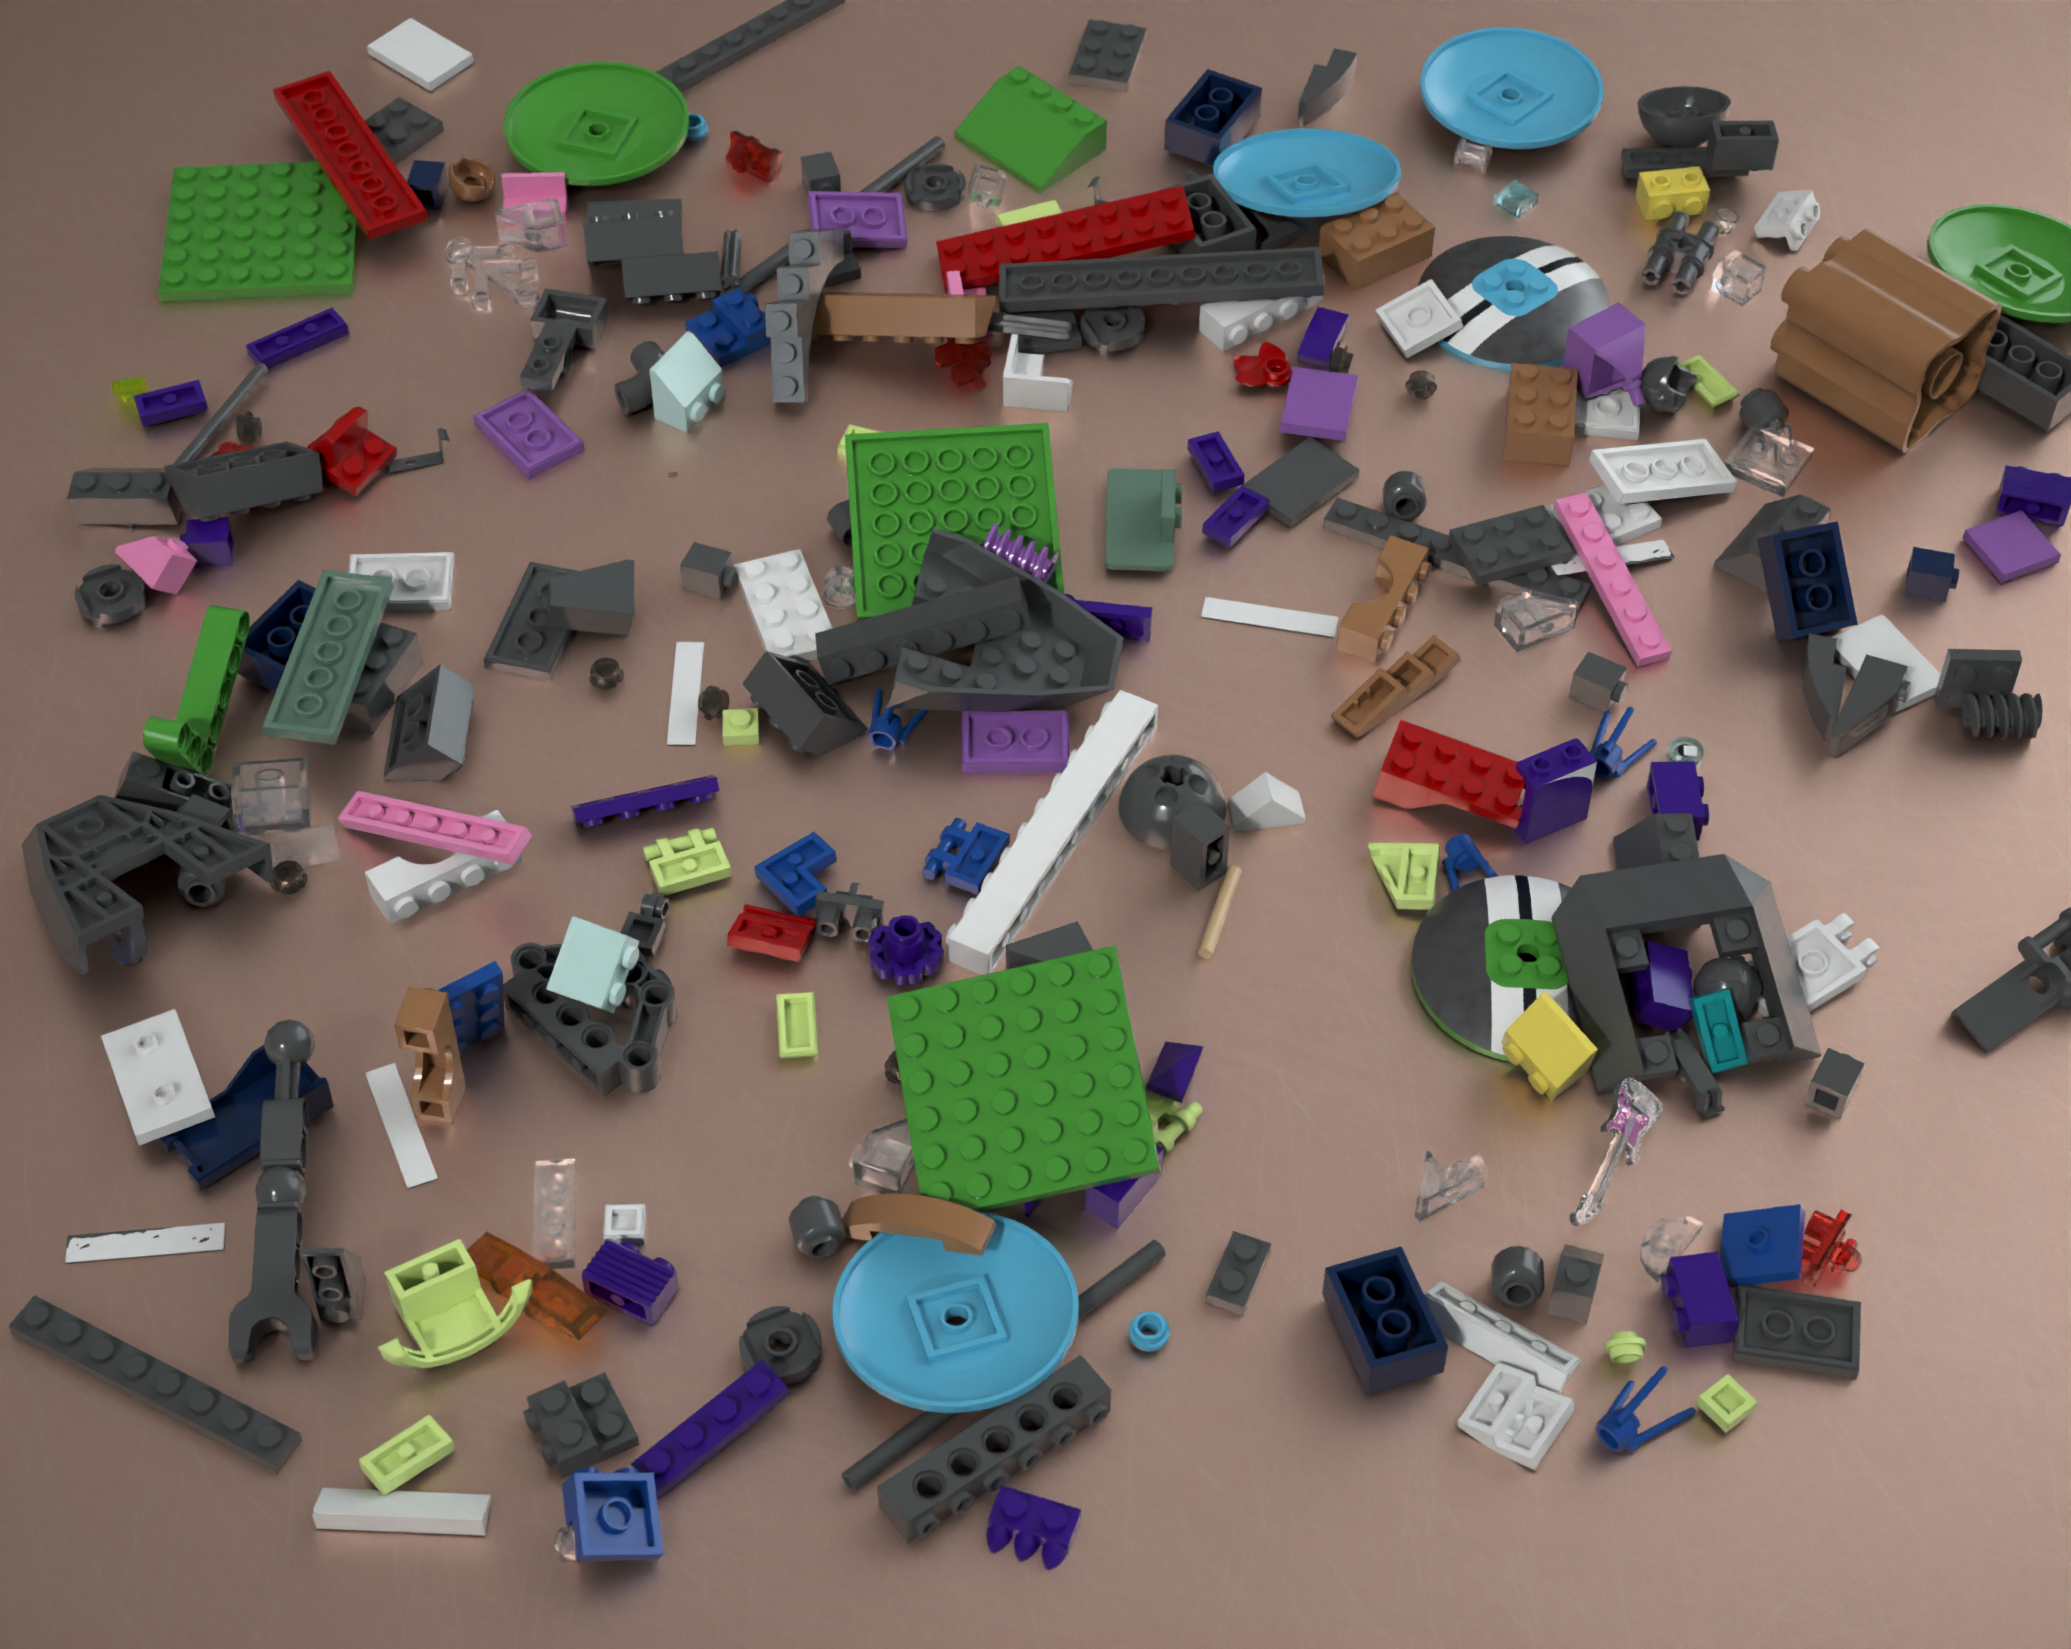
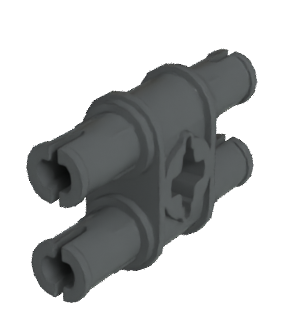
M1674 212L1667 226L1658 231L1656 242L1647 253L1648 263L1642 272V280L1649 285H1657L1664 271H1669L1677 274L1672 282L1673 291L1680 295L1688 294L1695 279L1701 277L1705 272L1706 262L1714 254L1713 243L1718 235L1719 226L1712 221H1705L1698 234L1694 235L1685 232L1689 223V217L1683 212Z

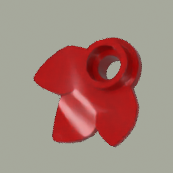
M1263 342L1258 356H1233L1235 369L1239 372L1235 380L1243 385L1257 387L1267 384L1279 387L1286 385L1291 380L1292 369L1286 360V354L1283 350L1269 342Z

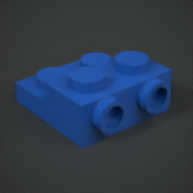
M740 288L713 299V310L685 321L686 332L689 331L696 336L720 367L771 345V337H766L765 312L759 309L758 301L753 293L745 294Z
M582 1468L574 1471L562 1484L566 1526H573L577 1561L658 1560L664 1555L654 1473H638L636 1468H622L613 1473H598L596 1468Z

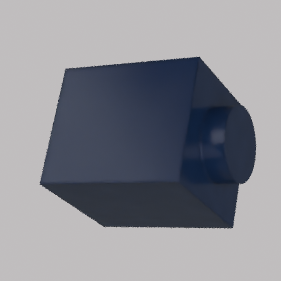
M414 160L407 183L426 210L441 211L449 187L445 162Z
M1913 547L1906 574L1904 595L1946 602L1949 588L1956 589L1960 569L1954 568L1955 554Z

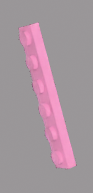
M1587 492L1556 499L1553 509L1637 667L1668 660L1672 650Z
M357 791L338 817L345 828L514 865L532 838L531 833L524 826Z

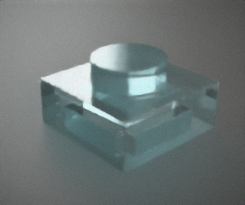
M1514 180L1495 194L1494 205L1519 218L1538 204L1539 194Z

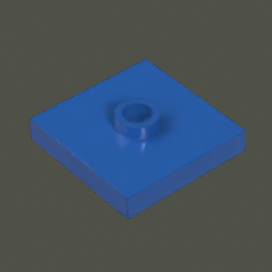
M1801 1204L1724 1214L1720 1261L1729 1287H1737L1738 1284L1754 1285L1801 1279L1805 1210Z

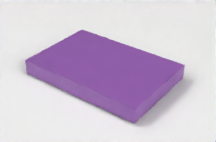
M808 191L807 201L810 228H843V231L849 229L852 247L906 248L907 233L902 193Z
M1294 367L1280 422V432L1346 441L1359 375Z
M529 388L473 416L474 425L528 479L585 451L584 442Z
M1069 710L962 711V773H1063L1067 767L1070 757Z

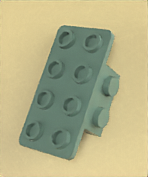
M1112 468L1108 470L1105 567L1107 569L1170 571L1173 569L1175 528H1181L1182 508L1175 507V504H1181L1182 483H1175V469Z

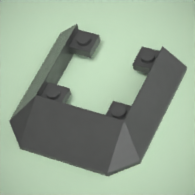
M1726 854L1581 875L1552 915L1551 919L1581 1031L1598 1049L1590 1065L1598 1093L1628 1088V1080H1634L1633 1085L1635 1087L1638 1081L1674 1076L1679 1070L1669 1034L1636 1039L1618 974L1647 969L1649 961L1641 934L1710 924L1719 958L1751 954L1755 969L1761 980L1762 993L1770 1018L1743 1022L1740 1026L1749 1063L1781 1058L1783 1063L1821 1057V1050L1771 882Z

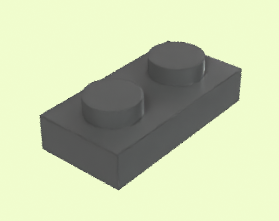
M1233 1231L1206 1293L1205 1303L1244 1316L1270 1255L1271 1243Z

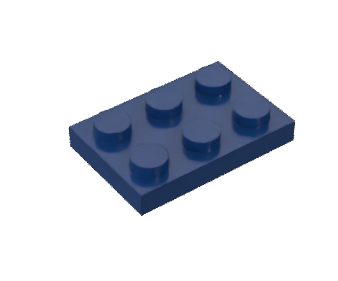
M496 961L438 990L448 994L459 1053H462L468 1045L480 1039L492 1038L499 1033L501 1028L505 1027L503 972Z

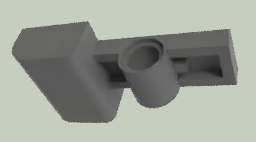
M544 289L530 319L532 338L537 341L520 375L521 387L553 392L560 374L567 375L571 368L573 346L590 349L597 348L607 324V298Z

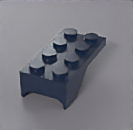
M264 1045L250 1054L227 1088L209 1100L215 1115L214 1118L158 1139L168 1153L175 1149L176 1153L182 1156L190 1165L187 1170L189 1177L199 1190L204 1189L260 1153L263 1102L266 1099H275L276 1065L266 1056ZM306 1062L300 1067L298 1098H306L309 1123L333 1108L334 1104L328 1080L326 1077L320 1078Z

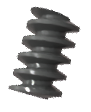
M1967 693L1962 703V724L1965 729H1971L1973 738L1979 737L1981 728H1985L1987 738L1993 737L1995 728H1999L2001 738H2007L2010 728H2013L2016 738H2021L2024 728H2027L2029 737L2034 739L2042 722V699L2040 694H2036L2033 698L2029 693H2024L2020 697L2015 693H2010L2005 698L2001 693H1995L1991 698L1986 693L1979 694L1977 698L1974 694Z

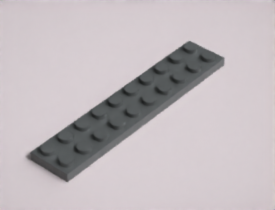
M1320 247L1000 264L999 277L1000 313L1050 312L1063 309L1084 310L1087 308H1117L1119 306H1150L1156 304L1180 305L1193 302L1213 303L1216 301H1246L1249 299L1267 298L1275 300L1286 297L1309 298L1324 295Z

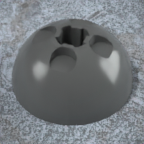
M1691 86L1668 87L1643 95L1638 100V112L1645 130L1657 142L1669 147L1691 148L1708 142L1712 121L1727 120L1731 101L1725 94L1708 88Z
M1162 755L1144 762L1130 774L1122 788L1118 807L1120 819L1132 836L1149 846L1171 850L1172 819L1179 810L1184 807H1190L1199 800H1202L1218 816L1225 820L1226 800L1217 777L1201 762L1182 755Z

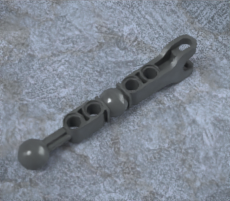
M290 1019L277 1022L268 1030L264 1041L265 1054L276 1065L275 1099L264 1100L262 1108L260 1169L263 1174L259 1177L255 1189L258 1204L251 1291L246 1298L234 1307L229 1316V1352L234 1363H249L254 1360L258 1341L266 1333L276 1330L290 1334V1346L296 1354L297 1360H313L316 1355L318 1323L309 1305L304 1299L299 1297L303 1236V1213L300 1207L303 1205L307 1194V1185L304 1177L307 1160L309 1115L306 1098H298L300 1067L311 1059L315 1048L314 1035L307 1026L300 1021Z

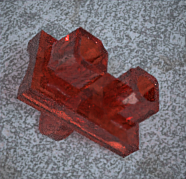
M738 131L730 132L731 144L725 161L731 163L732 169L738 173L748 172L766 183L773 181L775 170L781 168L783 152L776 148L770 149L760 143L759 139L753 136H746Z
M947 337V343L935 348V362L941 369L955 364L950 367V376L958 388L972 383L979 390L986 387V382L983 380L982 375L985 368L991 365L990 358L993 351L986 341H979L974 344H956L955 337Z
M1840 1209L1836 1218H1833L1817 1210L1814 1211L1804 1234L1821 1243L1819 1246H1816L1803 1239L1801 1269L1806 1271L1804 1283L1815 1288L1830 1262L1832 1263L1830 1270L1836 1275H1841L1843 1271L1854 1272L1860 1267L1862 1256L1856 1249L1858 1247L1857 1241L1849 1238L1846 1243L1842 1242L1846 1235L1844 1229L1852 1214Z

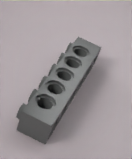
M1078 1356L1052 1373L1031 1391L1005 1403L878 1485V1507L907 1543L919 1536H928L939 1526L940 1522L952 1514L958 1515L965 1512L975 1499L987 1491H997L1001 1485L1003 1486L1010 1476L1021 1469L1028 1470L1040 1461L1044 1454L1055 1447H1064L1071 1442L1076 1433L1088 1425L1095 1426L1101 1423L1111 1411V1389L1083 1356ZM1061 1405H1068L1073 1408L1063 1410L1058 1407ZM1027 1427L1039 1428V1430L1033 1432L1024 1429ZM996 1448L1005 1450V1452L1000 1454L992 1453L990 1451ZM962 1470L972 1472L970 1475L960 1476L956 1474L957 1472ZM925 1493L937 1494L934 1498H924L921 1495Z

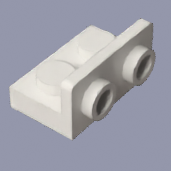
M1813 191L1778 192L1754 226L1757 238L1771 237L1778 239L1786 237L1790 251H1798L1820 218V206L1815 200Z

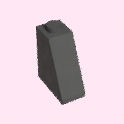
M623 560L550 578L548 592H541L539 611L546 613L545 627L629 636L634 616V560Z

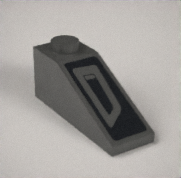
M1866 654L1830 735V757L1837 758L1894 715L1900 701L1906 702L1911 689V682L1906 681L1908 666Z

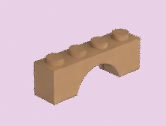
M1390 535L1378 556L1375 582L1382 586L1387 594L1373 602L1351 604L1339 625L1338 651L1376 663L1382 650L1386 652L1389 650L1394 636L1393 630L1395 627L1401 628L1406 616L1407 605L1412 606L1416 601L1419 583H1425L1429 577L1432 564L1427 562L1428 547Z
M408 987L394 1025L400 1049L415 1051V1073L410 1094L415 1118L453 1123L466 1088L448 994L432 988Z

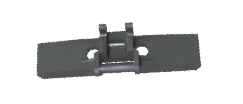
M2070 907L2061 912L2059 919L2034 937L2027 936L2018 943V950L2025 959L2023 962L1952 1011V1017L1955 1020L1959 1018L1986 1053L1992 1051L2058 1004L2067 1010L2071 1009ZM2052 942L2057 948L2063 944L2068 946L2067 950L2060 955L2054 956L2052 959L2043 950ZM2029 977L2039 978L2045 986V992L2038 993L2034 991L2029 984Z

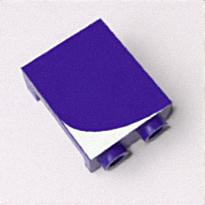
M1578 738L1517 762L1516 770L1525 780L1526 789L1523 804L1519 805V807H1522L1521 817L1517 828H1513V830L1525 845L1587 819L1598 761Z

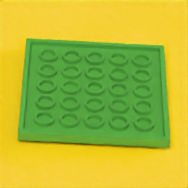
M316 161L174 168L158 288L160 302L353 293L358 223Z
M1049 423L845 434L857 621L913 606L912 601L923 556L933 528L966 537L983 547L988 532L997 523L999 524V536L1007 529H1010V541L1012 542L1019 535L1024 536L1023 547L1026 548L1032 540L1036 542L1035 553H1039L1046 546L1048 547L1047 558L1051 559L1058 552L1059 555L1055 569L1046 584L1064 594Z
M1115 945L887 997L921 1196L949 1201L974 1211L983 1212L1161 1173L1118 952Z

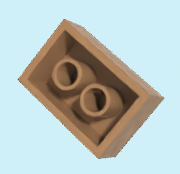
M1395 193L1373 206L1349 213L1320 227L1319 239L1321 259L1356 291L1432 257L1435 227L1404 198Z
M1518 363L1511 364L1507 392L1503 460L1570 466L1575 433L1578 369Z

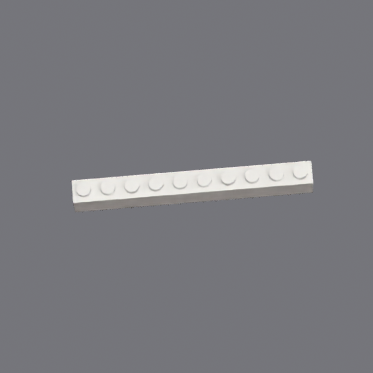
M1119 690L1112 702L1107 701L1105 703L1099 721L1096 725L1092 724L1089 726L1083 744L1079 749L1075 748L1072 751L1063 773L1059 772L1056 774L1052 781L1050 792L1045 798L1041 797L1038 800L1034 814L1029 822L1022 823L1012 847L1004 849L999 865L994 873L989 872L986 875L976 898L972 897L968 901L964 910V916L958 924L954 923L950 927L946 936L949 962L980 975L990 974L994 971L1006 953V945L1013 943L1156 731L1158 704Z

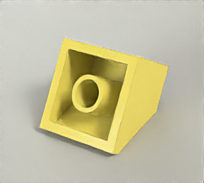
M1546 991L1505 1031L1501 1042L1503 1052L1509 1061L1514 1065L1520 1064L1529 1074L1528 1080L1532 1087L1542 1095L1545 1093L1551 1101L1587 1074L1598 1050Z

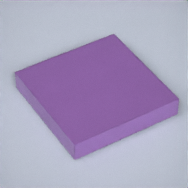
M2022 510L1966 529L1963 535V540L2001 583L2057 564L2061 556L2058 550Z

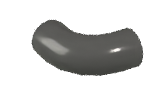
M653 341L642 342L631 353L630 361L638 374L614 385L617 401L626 415L653 404L650 369L665 354L659 345Z

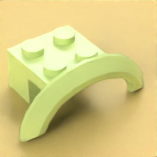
M461 1239L455 1240L384 1272L392 1302L418 1350L402 1346L397 1338L379 1346L378 1349L386 1361L403 1368H430L468 1357L489 1346L514 1325L529 1302L532 1293V1281L527 1279L512 1286L510 1299L503 1311L497 1316L481 1288L473 1260Z

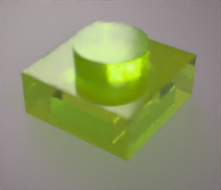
M146 377L111 381L113 395H122L123 401L135 400V395L150 391L148 378Z

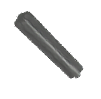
M737 229L734 231L726 230L724 233L721 279L722 286L725 288L729 286L735 288L739 284L742 240L740 238L741 232Z
M993 312L987 331L1067 341L1071 337L1072 325L1069 321Z

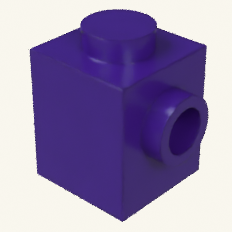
M220 517L213 521L187 519L186 534H181L180 540L188 546L187 551L197 560L193 568L231 566L233 563L234 539L229 518Z

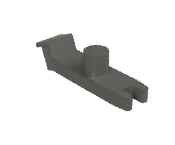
M1682 1028L1677 1029L1675 1033L1676 1039L1669 1032H1665V1034H1669L1679 1068L1677 1077L1680 1081L1688 1083L1696 1096V1109L1704 1117L1725 1111V1108L1721 1105L1723 1091L1688 1035Z

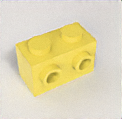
M1700 166L1640 172L1635 198L1645 221L1671 218L1674 212L1678 211L1685 213L1687 216L1706 214L1710 189Z

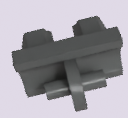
M852 882L849 892L836 891V893L818 891L816 896L818 933L820 935L834 937L838 935L840 926L852 928L853 938L857 941L868 942L877 926H885L883 917L884 901L873 899V896L861 894L860 883Z

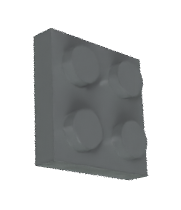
M1948 649L1934 695L1936 707L1962 708L1963 698L1967 693L1974 694L1976 698L1981 693L1988 694L1990 698L1995 693H2001L2005 698L2007 694L2012 693L2022 664L2020 650Z

